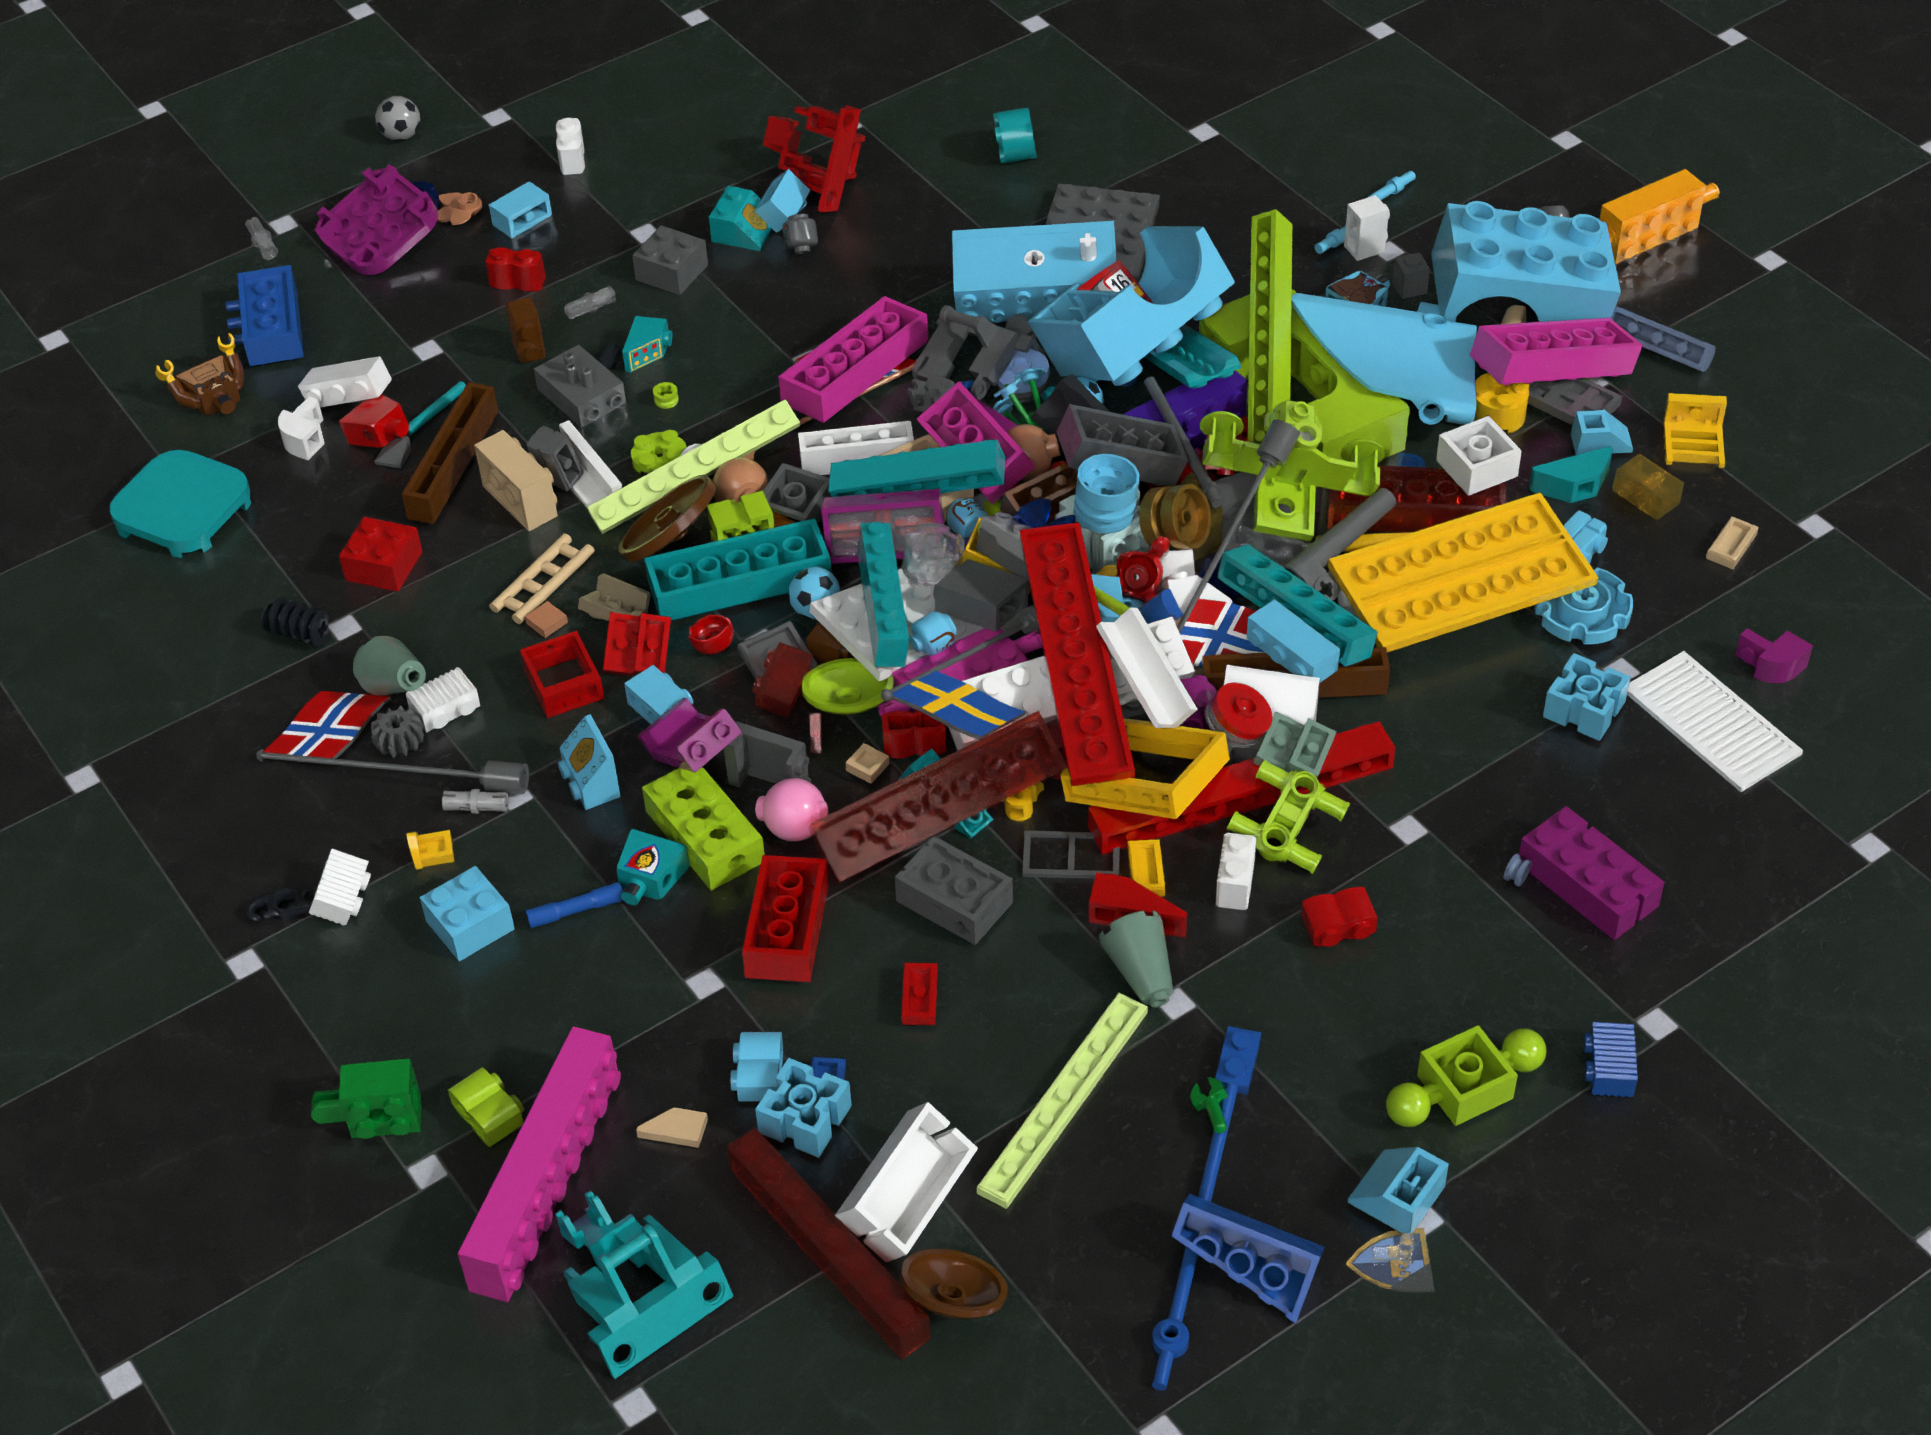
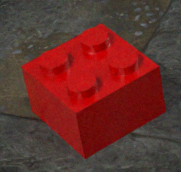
M364 516L339 555L345 580L398 592L422 554L417 527Z

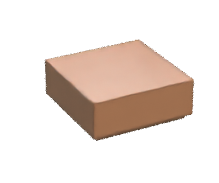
M548 601L525 616L526 624L544 638L568 623L567 615Z

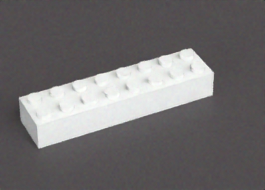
M1173 617L1147 624L1179 679L1192 678L1195 670ZM1108 648L1120 705L1137 701V696ZM1044 656L962 681L1004 704L1025 711L1024 716L980 740L955 731L950 727L949 730L959 756L1037 732L1044 724L1057 719Z

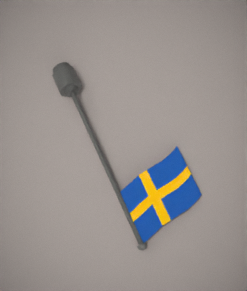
M1031 604L1019 612L1018 625L890 690L883 689L881 698L885 701L892 699L919 710L953 730L979 740L1024 716L1025 711L1004 704L973 686L940 671L1020 630L1026 635L1033 630L1039 634L1034 605Z

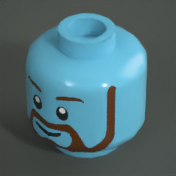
M961 498L954 501L948 508L947 524L959 538L970 537L979 517L982 518L989 515L976 500Z
M932 611L912 624V636L909 638L917 652L923 651L928 656H934L954 644V635L957 634V630L953 621L946 613L941 614L937 611Z

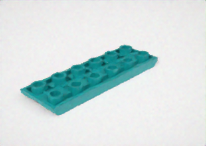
M1185 324L1179 328L1183 337L1176 345L1160 353H1155L1152 350L1144 356V358L1175 379L1193 389L1205 386L1207 381L1214 378L1229 377L1233 374V371L1241 368L1236 355Z

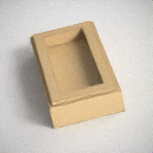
M1731 516L1708 549L1706 559L1734 569L1756 537L1759 527Z

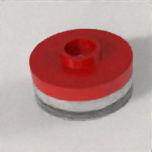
M1237 682L1223 685L1209 701L1205 710L1206 720L1212 731L1225 732L1227 744L1238 748H1248L1255 745L1270 728L1273 720L1272 711L1266 699L1254 688Z

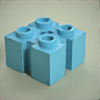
M1573 653L1563 668L1562 677H1557L1547 691L1543 717L1563 726H1566L1569 722L1578 725L1577 732L1600 741L1611 724L1612 716L1616 717L1626 702L1631 676L1607 667L1605 672L1595 668L1596 662Z
M788 1058L775 1078L777 1091L768 1089L755 1109L758 1133L782 1143L785 1138L790 1137L794 1139L796 1149L819 1158L832 1138L831 1124L839 1126L852 1106L850 1084L848 1081L826 1072L821 1079L815 1077L813 1067Z

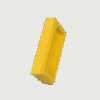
M1160 840L1127 841L1131 879L1157 895L1165 896Z

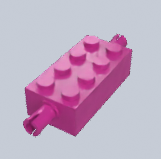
M987 628L981 629L954 642L953 645L934 656L927 655L893 671L894 687L1003 633V630L1000 628L995 632ZM1033 630L1014 641L1006 637L940 672L964 681L1026 662L1028 658L1025 655L1042 648L1040 635ZM892 699L878 706L881 718L883 714L892 711H908L911 713L918 711Z

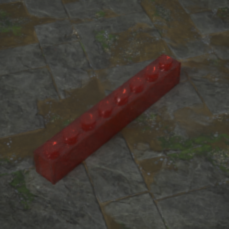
M756 1128L727 1146L731 1171L902 1360L931 1339L929 1316Z

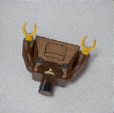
M228 333L231 342L228 345H223L220 337L217 339L220 351L226 353L227 357L225 358L223 355H219L175 375V378L172 375L174 369L172 362L165 360L164 365L168 372H163L157 365V378L167 381L168 385L166 386L179 405L199 410L204 415H211L218 411H221L223 414H229L234 411L235 403L241 399L238 391L243 388L245 372L238 353L235 354L233 351L235 342L232 334Z

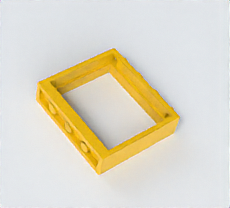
M1124 718L1130 750L1194 759V761L1173 784L1127 778L1071 786L1068 768L1060 775L1065 801L1177 819L1230 760L1226 733L1184 726L1156 728L1149 721Z

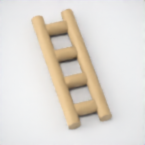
M564 533L489 604L490 609L498 613L505 606L515 611L512 619L517 624H521L525 620L526 615L539 607L595 552L594 548L586 544L581 550H578L569 545L572 539L568 534ZM559 553L570 558L562 568L550 563ZM541 571L553 576L544 585L532 580ZM522 589L534 594L526 603L514 598Z

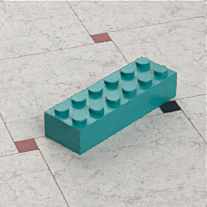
M815 518L644 558L647 580L658 615L671 617V621L788 593L792 578L799 571L807 567H821L832 573L830 555Z

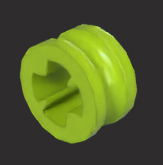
M662 382L653 388L654 403L657 407L669 409L677 405L679 397L676 385L670 382Z

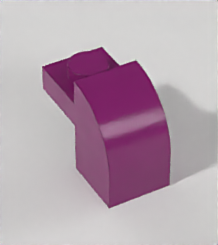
M1747 628L1740 634L1735 656L1756 668L1754 678L1768 683H1784L1794 679L1808 666L1813 645L1789 631H1786L1772 643Z

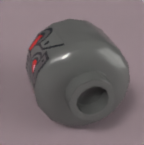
M808 214L791 215L788 217V221L783 224L785 246L788 249L795 250V254L810 253V248L817 245L816 223L814 219L808 217Z

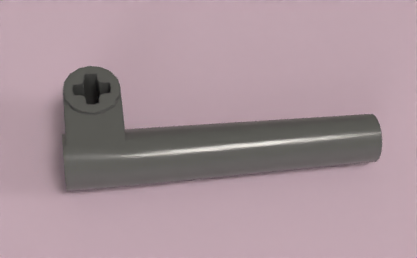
M1380 488L1296 555L1283 568L1330 600H1335L1338 595V586L1324 567L1328 564L1330 558L1338 556L1396 506L1394 495L1388 489ZM1325 586H1329V588L1325 590L1322 589Z

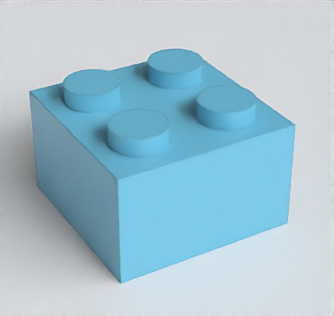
M476 866L419 897L426 922L458 961L465 959L515 929L509 904Z

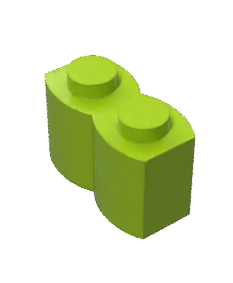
M480 1068L448 1089L451 1103L457 1112L471 1125L484 1143L491 1147L524 1124L521 1114L524 1112V1107L514 1094L509 1096L503 1091L505 1090L504 1084L496 1073L489 1074L484 1068Z

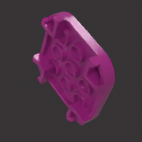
M389 164L386 168L372 171L369 167L361 172L365 180L330 211L322 207L317 213L319 220L314 230L331 252L362 275H375L391 267L432 230L438 219V209L427 192L419 190L401 176L395 167Z

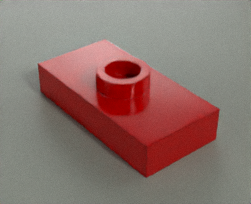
M904 963L902 1025H936L937 963Z

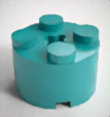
M1029 108L993 113L1001 164L1037 158Z

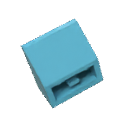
M1419 1147L1383 1150L1348 1198V1203L1410 1237L1445 1188L1449 1164Z

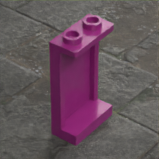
M683 697L637 737L654 760L695 773L738 737L742 731L725 709L718 710L713 716L704 715L696 711L688 698Z

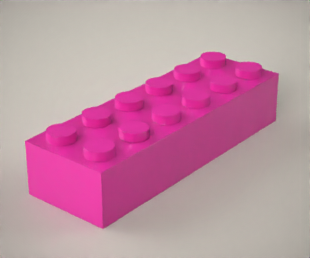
M884 296L778 376L781 401L786 399L792 409L822 423L826 422L929 341L927 314Z
M1611 318L1479 326L1469 356L1478 363L1480 368L1489 372L1499 384L1510 385L1511 383L1521 382L1530 384L1534 381L1553 382L1561 379L1576 380V378L1587 377L1595 379L1600 376L1618 377L1619 375L1632 374L1643 345Z

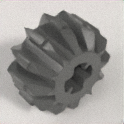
M400 706L397 710L392 711L388 708L386 714L377 713V720L371 722L372 742L376 748H379L382 755L390 753L395 758L398 754L403 753L407 757L409 750L417 751L418 744L423 742V723L419 716H416L413 709L405 711Z

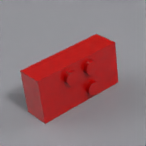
M762 855L742 950L745 978L811 982L829 886L827 859Z

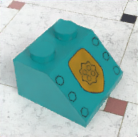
M727 186L709 216L712 242L761 251L773 229L754 212L761 199L752 190Z

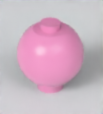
M789 778L773 785L766 796H760L757 799L755 811L757 819L765 821L767 828L775 836L782 840L793 842L805 840L819 830L823 821L827 818L828 806L821 792L812 783L800 778Z

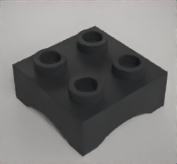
M1073 374L1062 379L1047 400L1030 417L1049 433L1055 434L1060 445L1061 443L1056 431L1069 404L1110 412Z

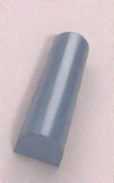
M1615 306L1611 319L1643 345L1642 347L1702 372H1705L1711 364L1716 350L1715 346Z

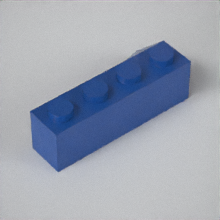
M1189 1194L1184 1201L1172 1233V1237L1209 1263L1217 1265L1237 1283L1241 1282L1254 1291L1264 1302L1269 1305L1272 1304L1285 1313L1288 1319L1294 1323L1297 1322L1324 1250L1323 1246L1192 1194Z

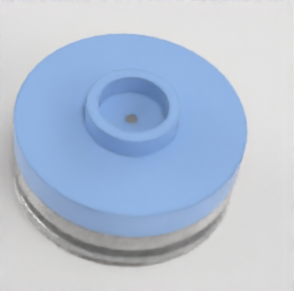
M1029 349L1027 353L1016 350L996 385L997 390L999 391L1004 388V384H1010L1015 381L1014 376L1020 374L1021 371L1041 367L1046 372L1036 382L1039 397H1041L1042 391L1051 385L1049 363L1045 355L1033 349ZM1024 383L1015 384L1018 389L1014 394L1020 403L1034 400L1030 385H1024Z

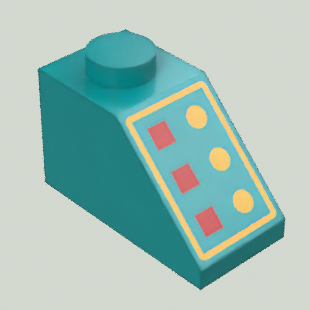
M635 316L622 351L625 372L631 373L664 357L667 346H671L673 339L672 330L668 329L667 319Z

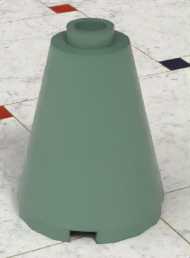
M375 636L365 645L362 644L357 650L353 660L354 676L361 687L373 695L386 696L414 691L420 688L425 681L426 672L423 665L400 640L394 637Z
M1144 911L1125 915L1109 924L1111 931L1104 935L1102 930L1099 934V942L1144 1005H1151V1007H1160L1170 1000L1169 997L1174 992L1163 921L1156 911H1152L1153 916H1146Z

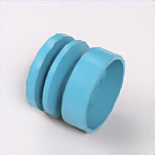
M1113 454L1093 455L1082 462L1078 468L1073 513L1076 520L1083 527L1097 533L1107 534L1120 532L1129 527L1134 520L1140 474L1136 466L1128 459Z

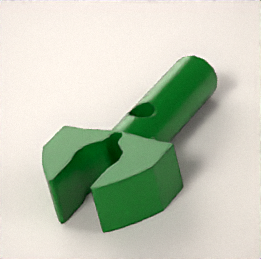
M1208 1077L1212 1087L1209 1096L1206 1097L1196 1083L1191 1091L1190 1098L1197 1111L1204 1108L1207 1109L1214 1131L1221 1134L1226 1131L1227 1125L1219 1103L1227 1098L1228 1094L1221 1081Z

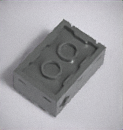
M932 836L928 840L927 846L924 845L903 867V870L895 876L896 902L974 945L980 941L1013 903V883L1011 877L935 836Z

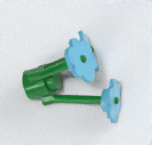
M1041 367L1029 368L1015 375V381L1010 384H1004V388L994 394L995 397L1001 394L1004 399L998 401L993 409L1017 426L1022 424L1035 425L1046 433V429L1036 424L1030 418L1034 411L1027 414L1014 394L1018 389L1015 384L1024 383V385H1030L1034 402L1038 409L1042 403L1036 382L1040 380V376L1046 374L1045 370ZM1013 404L1022 416L1020 422L1010 413Z

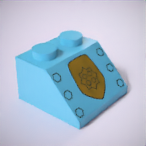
M591 714L587 715L561 745L560 753L562 760L558 762L562 777L564 779L569 778L571 781L569 788L575 800L580 799L585 810L621 797L613 755Z

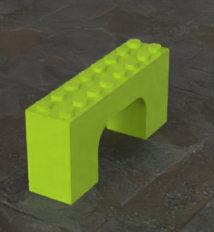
M1292 290V295L1296 294V291ZM1250 294L1222 305L1214 314L1199 320V333L1236 355L1241 364V368L1236 371L1246 380L1249 379ZM1291 305V376L1295 377L1317 399L1308 403L1315 406L1319 422L1322 424V439L1317 449L1329 458L1343 460L1341 457L1343 446L1356 439H1369L1379 443L1385 451L1384 458L1405 450L1408 417L1410 414L1408 404L1400 397L1370 391L1353 378L1318 342Z

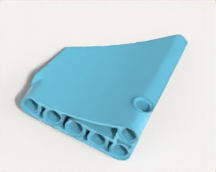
M1302 293L1292 295L1291 305L1310 332L1332 358L1370 391L1411 400L1418 408L1421 421L1429 425L1439 423L1444 415L1445 422L1466 425L1474 421L1476 412L1475 360L1469 355L1476 337V325L1448 321L1446 317L1436 313L1415 312ZM1430 404L1437 405V407L1433 409L1425 408L1427 405Z

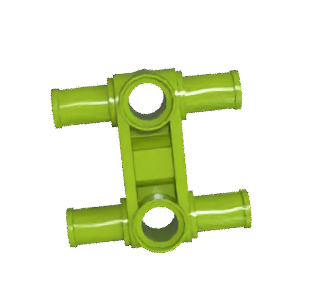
M1264 760L1255 778L1261 779L1280 789L1281 796L1266 823L1259 824L1236 811L1227 826V830L1236 834L1256 837L1255 849L1259 851L1264 859L1285 863L1288 860L1313 874L1322 855L1297 844L1296 837L1311 810L1317 808L1342 821L1350 803L1326 792V788L1323 787V784L1319 783L1314 774L1307 771L1298 772L1296 770H1291L1289 773ZM1296 787H1306L1310 793L1301 794L1296 790ZM1267 839H1278L1282 845L1279 847L1271 846Z

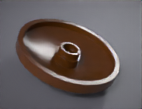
M698 475L686 480L666 493L649 507L628 529L619 543V553L626 561L635 562L658 552L674 540H680L687 534L688 528L699 518L709 504L716 490L715 484L707 475Z

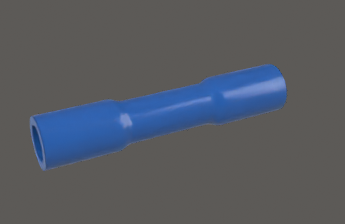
M620 882L593 889L586 894L525 910L530 928L552 923L562 917L585 910L601 908L624 901L621 898L623 891Z

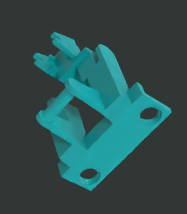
M590 1190L585 1194L589 1207L585 1209L586 1214L573 1223L567 1215L564 1216L561 1210L555 1216L562 1237L577 1249L583 1245L587 1246L597 1267L594 1266L581 1276L571 1267L563 1272L577 1304L600 1324L588 1332V1335L598 1346L611 1376L616 1379L734 1296L718 1260L706 1251L696 1258L690 1250L649 1214L642 1218L644 1227L635 1220L632 1214H629L616 1224L613 1223L600 1198L597 1195L594 1196ZM627 1259L632 1261L638 1268L647 1264L665 1280V1282L634 1303L630 1300L615 1271V1267ZM712 1282H717L719 1284L717 1295L711 1300H704L703 1291L705 1287ZM622 1344H628L630 1346L628 1357L624 1361L615 1362L613 1359L615 1349Z

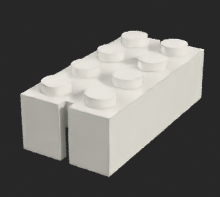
M929 1102L906 1112L835 1215L856 1236L859 1237L865 1234L866 1238L863 1242L885 1262L908 1254L978 1149L956 1127L932 1138L930 1135L947 1128L950 1122Z

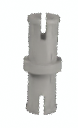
M472 789L471 792H443L442 806L444 811L465 810L471 811L472 814H479V811L507 812L508 810L505 807L509 804L507 792H480V789Z

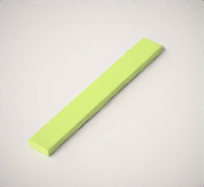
M1118 992L978 1184L977 1194L1005 1209L1009 1207L1148 1012V1006Z

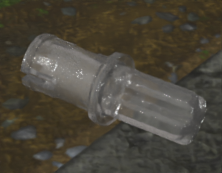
M252 217L251 220H247L245 225L252 235V244L258 247L264 259H274L277 256L275 253H278V249L271 240V233L263 228L258 218Z
M606 286L591 294L587 292L582 298L566 304L564 312L569 319L587 312L595 313L598 308L616 301V297H612L615 296V292L611 286Z

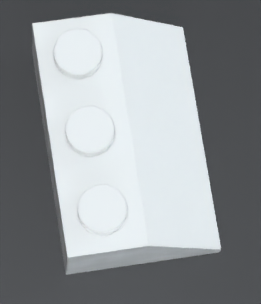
M1227 665L1224 685L1237 682L1254 688L1268 702L1272 716H1274L1275 712H1278L1305 725L1308 718L1316 722L1320 678Z

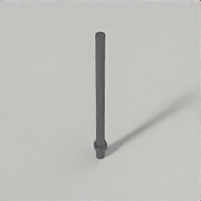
M1146 378L1144 384L1165 422L1173 424L1176 428L1188 459L1187 462L1202 487L1201 490L1209 499L1213 508L1220 507L1223 504V500L1219 495L1217 483L1210 479L1155 378Z

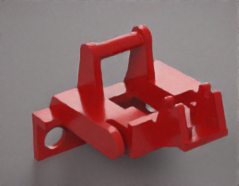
M846 105L845 108H841L839 114L819 106H809V109L795 106V113L808 117L806 130L834 139L827 168L811 163V156L797 152L802 131L795 129V127H798L799 121L785 117L769 116L763 146L781 154L778 168L783 170L789 169L810 190L821 193L818 211H838L845 180L856 178L855 168L861 142H864L866 137L856 133L861 109Z

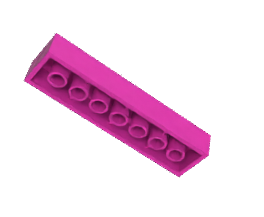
M572 1027L458 1252L469 1292L508 1303L514 1290L518 1291L524 1279V1269L528 1261H532L537 1254L540 1236L543 1231L549 1229L553 1218V1210L557 1202L560 1203L566 1194L567 1181L571 1173L575 1174L578 1170L581 1159L580 1154L584 1146H588L591 1143L594 1135V1126L598 1118H602L606 1112L607 1099L611 1091H615L620 1083L621 1072L617 1068V1053L613 1049L611 1036Z

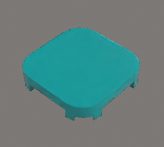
M173 450L162 453L152 459L115 496L110 503V514L118 534L125 539L130 534L169 548L172 557L182 558V553L193 552L198 549H202V552L205 553L212 547L210 538L239 508L247 511L251 505L250 487L244 473L237 468L190 451Z

